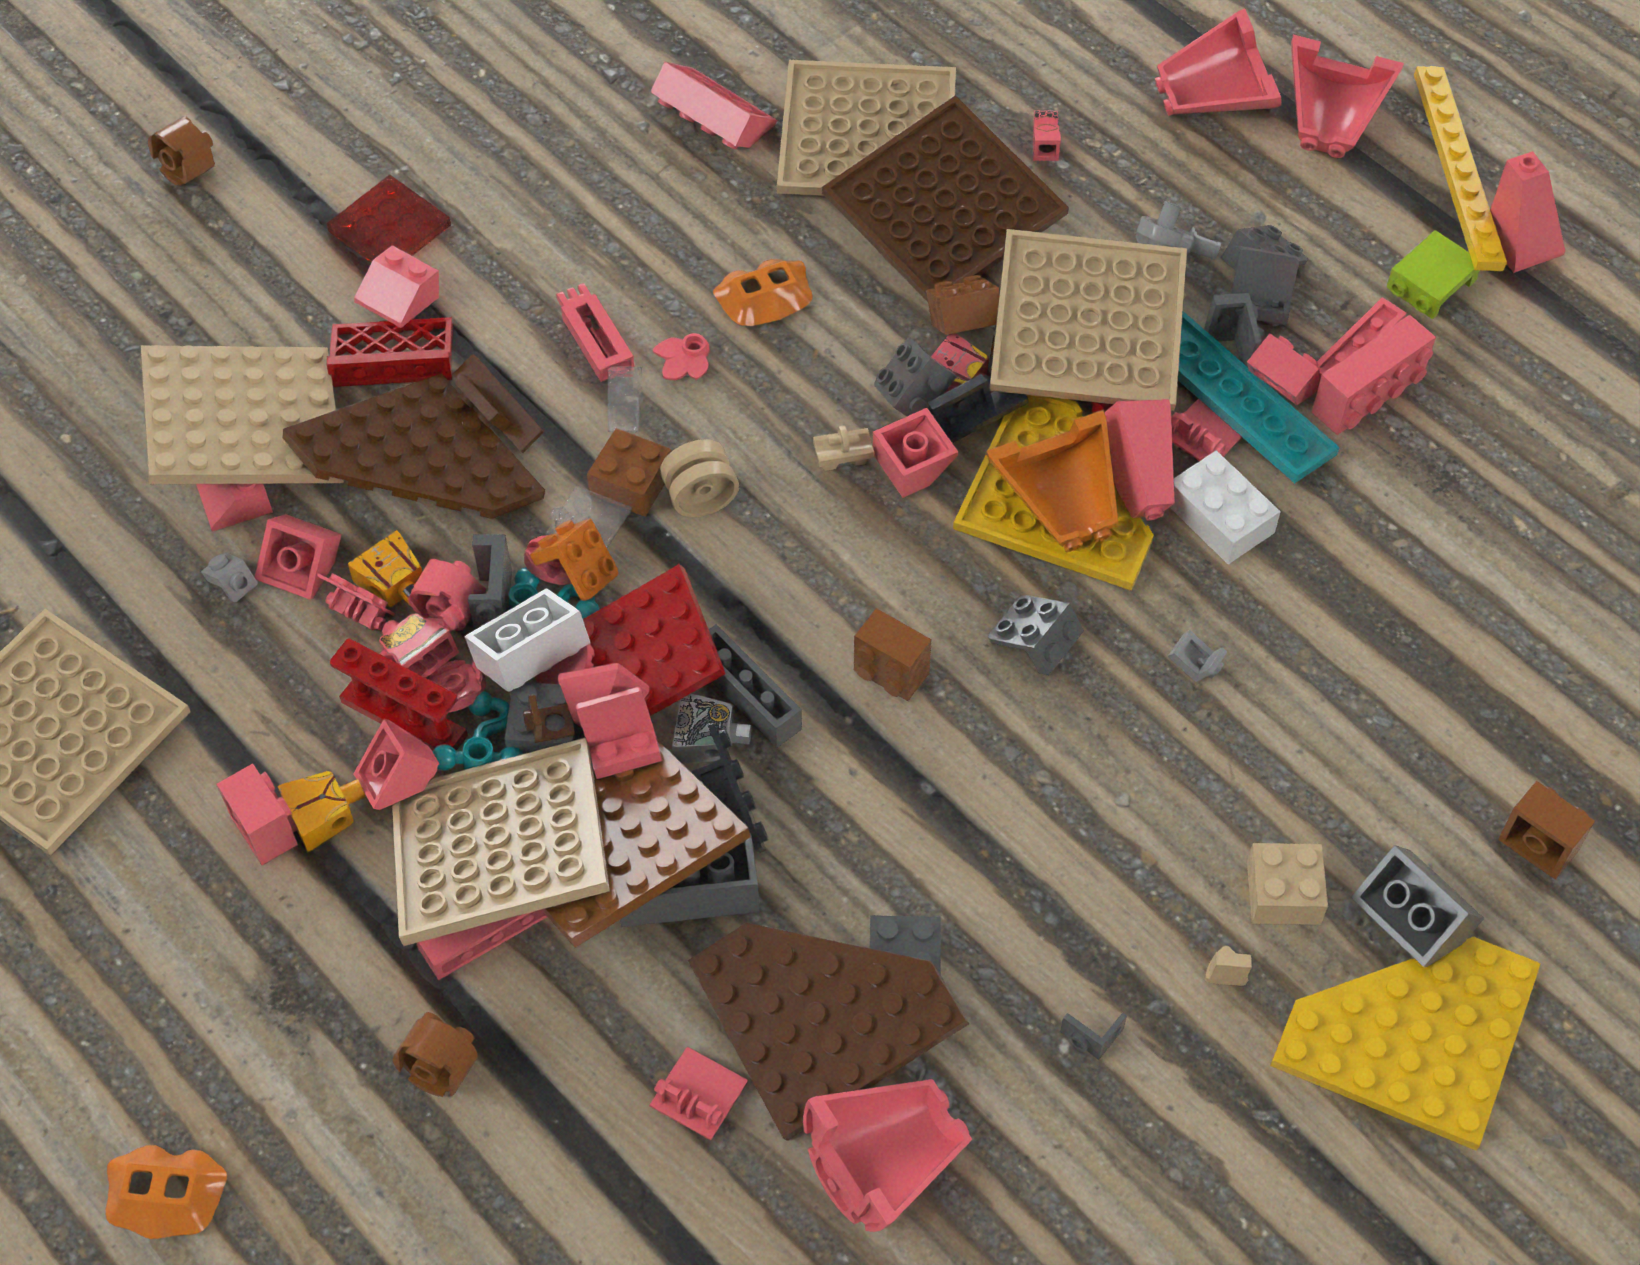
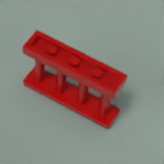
M350 638L345 640L330 659L331 667L350 676L352 679L339 696L341 703L380 724L384 719L390 720L428 745L431 751L443 744L450 745L457 751L468 736L466 728L446 718V715L458 701L455 693Z

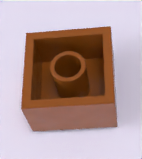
M979 275L963 278V283L953 285L951 281L939 282L934 284L935 288L926 290L931 325L945 335L997 324L1000 297L999 287L984 278L981 279Z
M615 428L587 473L590 496L646 517L665 485L661 477L660 466L664 458L672 450Z
M876 608L854 635V671L866 681L872 680L882 686L890 695L894 697L899 696L909 701L929 675L932 639Z
M1536 781L1513 808L1498 840L1556 880L1580 850L1595 820L1590 818L1583 809L1574 807L1561 798L1554 789Z

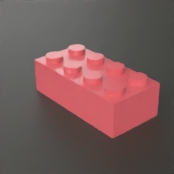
M1408 315L1321 375L1312 413L1336 435L1347 428L1353 429L1368 413H1376L1384 402L1390 398H1397L1411 383L1417 384L1425 377L1427 373L1426 366L1428 360L1433 355L1432 348L1436 337L1411 315Z

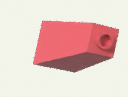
M1533 151L1507 160L1490 211L1507 265L1515 273L1563 256L1565 247L1549 171Z
M1169 399L1117 401L1104 412L1107 422L1114 485L1132 518L1145 517L1146 520H1155L1162 517L1164 511L1174 504L1171 404Z

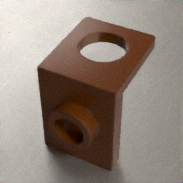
M535 694L528 696V710L523 711L526 730H532L535 743L574 736L575 732L567 704L538 709ZM553 714L562 716L565 720L563 728L558 731L549 730L545 725V720L548 716Z

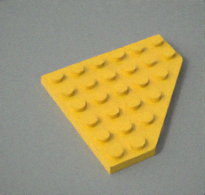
M1027 395L1028 404L1003 417L988 450L1016 441L1018 447L1022 448L1068 432L1074 420L1083 417V411L1078 402L1070 399ZM985 455L953 522V529L1131 591L1154 536L1149 526L1144 524L1141 517H1131L1114 485L1118 523L1111 529L1113 535L1100 542H1095L1094 539L1084 542L1081 548L1067 553L1064 547H1061L993 467L987 455Z
M1476 937L1466 939L1461 946L1428 967H1423L1415 958L1297 999L1270 1066L1477 1151L1480 1147L1541 963Z

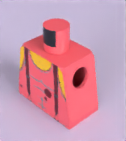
M949 334L931 356L957 376L945 393L980 374L985 377L990 388L991 377L987 375L988 356L958 334Z

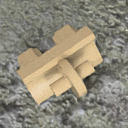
M843 425L838 426V433L813 437L819 467H822L825 471L836 469L839 464L847 462L855 466L866 464L867 459L874 458V449L870 441L868 428L847 431L846 426Z

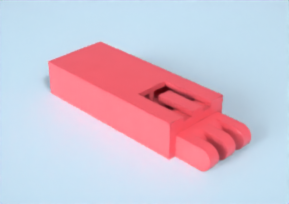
M584 283L578 285L580 295L576 293L573 287L567 289L570 298L568 300L563 292L556 294L557 300L561 305L563 321L600 382L635 368L633 354L595 294L591 295ZM592 314L600 328L594 330L592 327L589 332L588 328L592 326V322L587 316Z

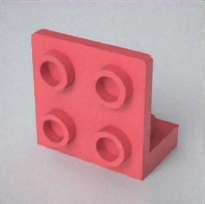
M640 687L576 705V711L589 746L593 769L597 779L662 761L656 733Z

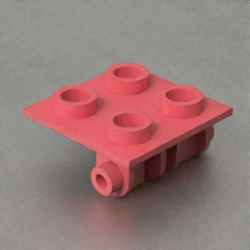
M1200 399L1194 402L1184 413L1179 414L1175 412L1171 417L1172 443L1198 461H1201L1216 450L1224 457L1242 439L1235 430Z
M318 573L317 576L337 587L335 592H330L326 597V603L329 604L331 610H335L347 618H352L353 621L368 627L372 631L383 629L386 623V619H384L386 613L392 616L395 615L394 612L385 608L388 603L387 601L333 573L330 578Z
M686 1047L666 1080L661 1078L654 1088L657 1094L649 1106L703 1137L712 1140L748 1083V1080L695 1050Z

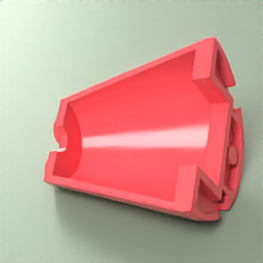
M1245 8L1239 10L1157 65L1160 77L1155 78L1159 94H1166L1167 99L1163 100L1168 116L1173 114L1271 109L1280 107L1282 104L1281 95L1272 74L1268 75L1258 51L1254 29Z
M1293 34L1291 52L1298 137L1301 140L1300 146L1307 151L1317 150L1326 152L1334 158H1342L1345 156V152L1354 148L1401 72L1404 63L1376 56L1370 69L1324 58L1317 56L1321 41Z
M933 1079L815 1096L808 1099L805 1105L803 1126L806 1134L811 1133L813 1147L808 1149V1153L815 1172L826 1193L841 1213L853 1224L864 1223L866 1231L878 1232L890 1226L972 1140L966 1124L959 1118H952L948 1113V1097L944 1091L938 1088Z

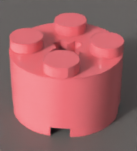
M430 559L411 590L408 601L412 609L424 618L429 616L432 618H442L441 614L447 608L457 604L467 616L465 620L459 622L458 627L454 630L461 631L471 619L468 596L470 594H485L486 588L470 574L471 568L461 561H454L452 564L437 559Z

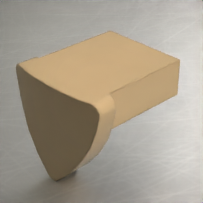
M1229 946L1222 947L1210 961L1205 973V981L1223 985H1246L1248 974L1252 968L1251 955L1237 954Z

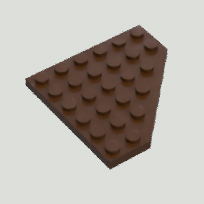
M442 373L283 429L282 438L315 478L329 481L330 477L348 481V486L373 491L374 487L392 491V496L417 501L418 497L437 501L436 506L460 512L462 508L479 511L481 517L490 519L544 499L545 489L492 429L487 427L477 417L475 410L461 399L459 392Z
M750 923L743 924L688 960L781 1136L787 1141L804 1131L803 1116L808 1099L815 1096L869 1089L969 1025L968 1020L936 966L928 960Z

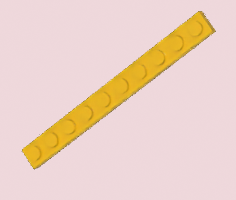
M1417 66L1414 78L1474 270L1504 271L1507 261L1444 67Z

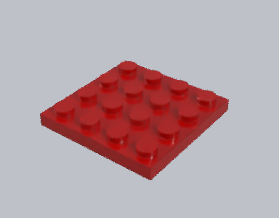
M680 564L583 619L591 642L590 645L594 649V656L592 655L591 663L594 664L593 667L619 663L649 686V693L645 697V702L650 716L726 674L687 572Z

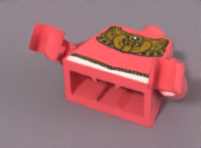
M453 604L441 614L442 618H424L418 614H411L400 623L390 620L384 624L382 629L383 636L380 637L379 643L383 650L380 654L427 678L459 653L451 633L458 627L459 622L465 620L467 616L457 604Z

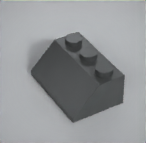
M1396 845L1392 847L1351 896L1365 912L1423 967H1428L1461 946L1484 920L1481 914L1411 850Z

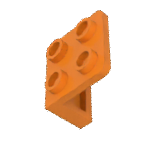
M591 518L575 524L572 520L560 524L555 528L557 533L541 539L538 542L540 547L530 554L535 566L559 558L582 601L591 599L618 576V568L615 561L611 557Z

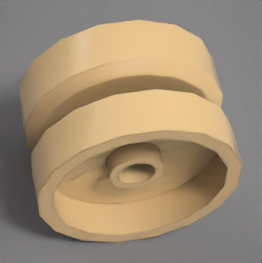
M710 439L695 440L679 446L664 458L660 466L661 477L665 487L669 490L674 509L680 515L686 517H703L715 513L726 507L739 491V481L734 470L729 465V458L725 449L719 442Z

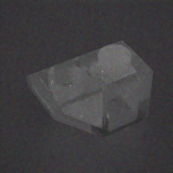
M611 366L608 370V432H613L615 428L626 432H639L642 403V367Z

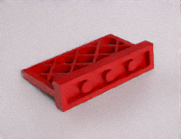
M452 317L413 319L401 328L389 321L332 324L330 355L327 356L326 365L328 375H331L333 387L418 382L441 373L447 380H452ZM445 328V330L437 336L430 333L433 329ZM403 331H414L407 338L400 335ZM375 332L384 333V335L376 340L370 337ZM341 334L354 335L346 342L339 338ZM422 337L429 341L422 347L415 344ZM392 339L398 342L391 349L384 345ZM361 341L369 344L361 351L354 347ZM438 346V347L441 348L442 350H432V349H434L435 347ZM406 348L411 350L409 352H402ZM376 350H378V351L381 352V353L371 354V353H373V352L376 351ZM345 352H348V353H350L351 355H342V354H344Z

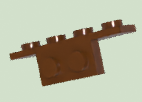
M472 354L452 374L457 380L455 384L462 390V393L459 395L461 399L472 409L476 406L480 411L477 417L487 427L490 428L494 425L504 432L520 452L524 453L544 433V430L476 355Z

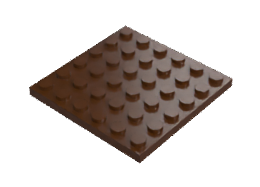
M956 95L822 186V194L927 302L926 290L935 288L934 284L951 281L952 285L963 283V278L975 275L982 276L1003 261L1007 229L1042 233L1066 216L1069 211V207Z

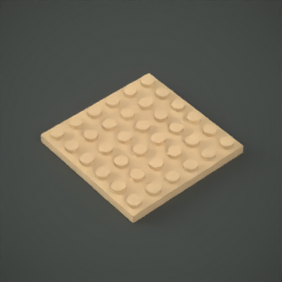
M789 60L777 193L824 196L822 194V186L955 96L956 67Z
M1007 229L990 390L1115 404L1117 401L1169 399L1171 411H1174L1177 395L1187 248Z
M141 345L149 484L344 483V480L330 477L329 481L315 478L282 438L284 428L336 410L331 375H328L326 365L327 356H329L328 347Z
M44 609L0 651V820L51 856L190 713L188 705Z
M586 738L433 778L428 782L424 791L392 805L399 938L403 946L610 891L592 760Z

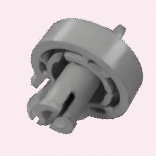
M1164 201L1158 219L1147 216L1141 217L1136 230V240L1138 243L1187 248L1188 254L1191 251L1211 258V260L1216 259L1221 246L1220 242L1197 235L1194 227L1188 232L1174 226L1182 209L1181 206Z

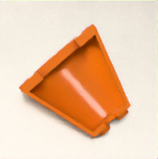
M1104 410L1074 420L1070 431L1019 448L1017 442L1013 441L986 451L989 462L1061 547H1064L1065 552L1075 551L1081 548L1084 542L1094 539L1095 542H1100L1113 535L1111 529L1118 523V514Z

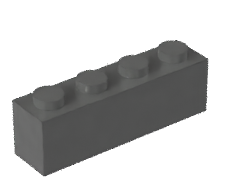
M717 624L711 627L709 632L726 673L712 681V683L778 748L802 730V709Z

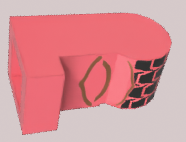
M1034 110L1033 161H1059L1061 135L1058 125V111ZM1051 145L1054 150L1045 153L1039 150V146Z

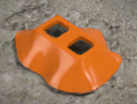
M770 259L762 262L755 271H733L713 290V294L732 321L741 326H755L781 320L806 307L813 298L806 278L805 264L800 260ZM776 270H784L789 280L774 284L768 274ZM750 279H756L761 289L752 293H746L741 283Z
M146 1145L137 1148L126 1155L112 1159L107 1165L109 1191L105 1208L106 1219L113 1226L131 1230L149 1239L200 1233L209 1225L214 1216L227 1180V1173L222 1166L217 1164L203 1151L188 1150L181 1155L174 1156L156 1145ZM135 1172L152 1173L153 1177L148 1193L144 1195L129 1193L130 1182ZM171 1176L189 1178L186 1194L183 1198L165 1196L168 1179Z

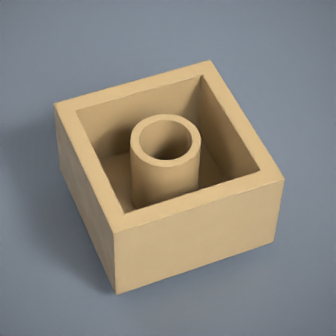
M1253 843L1247 860L1252 924L1321 925L1328 908L1322 844Z

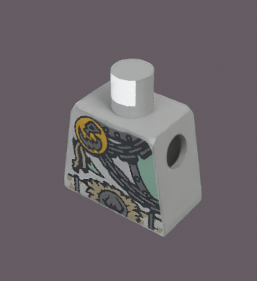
M689 694L680 699L672 744L673 755L681 763L717 761L720 759L708 724L714 722L720 729L725 728L731 743L748 745L751 738V725L734 723L733 705L730 703Z

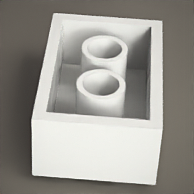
M1217 450L1174 478V504L1170 508L1228 565L1275 533L1281 511Z
M547 588L465 636L476 668L508 692L523 686L526 681L541 672L548 671L556 663L576 654L581 648L591 643L580 611Z

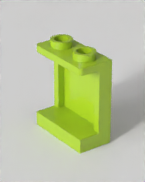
M1434 230L1391 269L1387 289L1411 304L1419 312L1434 319L1438 315L1440 306L1463 284L1470 287L1477 280L1480 270H1474L1468 251Z

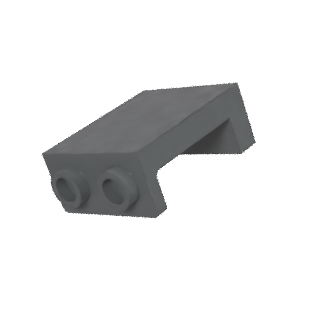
M505 534L473 535L472 547L479 580L489 581L487 594H470L468 596L474 630L508 611L512 567Z

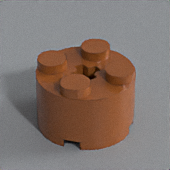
M182 116L155 132L148 139V147L153 160L159 159L163 165L159 170L175 185L186 184L215 166L210 148L213 146L212 138L206 131L201 132L187 116Z
M426 1012L422 1018L415 1022L393 1056V1063L399 1072L404 1067L411 1074L408 1081L419 1089L443 1097L447 1091L450 1092V1096H453L477 1060V1051L472 1044L475 1038L467 1029L462 1027H456L455 1029L444 1023L437 1015Z

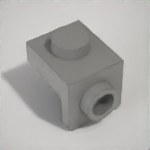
M226 552L212 558L208 566L201 571L208 582L221 587L233 602L240 600L258 584L243 559Z
M1189 630L1181 636L1168 657L1197 682L1207 676L1213 678L1219 673L1224 665L1221 661L1227 654V651L1223 647L1216 651L1211 650Z

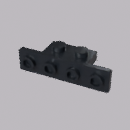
M980 374L929 401L928 405L931 414L953 444L1028 404L1029 400L1026 394L1000 391L990 392L987 380Z
M713 722L708 724V728L720 759L693 770L692 774L744 824L746 823L755 849L762 853L766 851L764 842L769 840L766 830L761 821L756 823L752 814V810L756 809V805L750 791L744 792L740 779L744 778V774L738 760H732L727 748L732 747L730 737L725 728L720 729Z

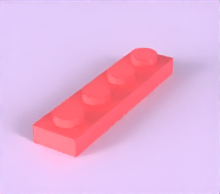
M1382 297L1317 361L1320 378L1323 373L1404 319L1407 313Z

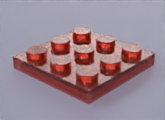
M389 174L326 223L328 232L372 263L373 259L392 245L411 256L415 255L450 227L451 221L449 216Z

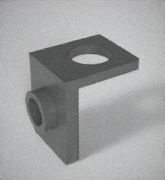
M1067 1013L1063 1017L1060 1032L1069 1038L1070 1043L1081 1052L1087 1051L1099 1060L1123 1031L1127 1015L1122 1013L1105 1035L1100 1037Z

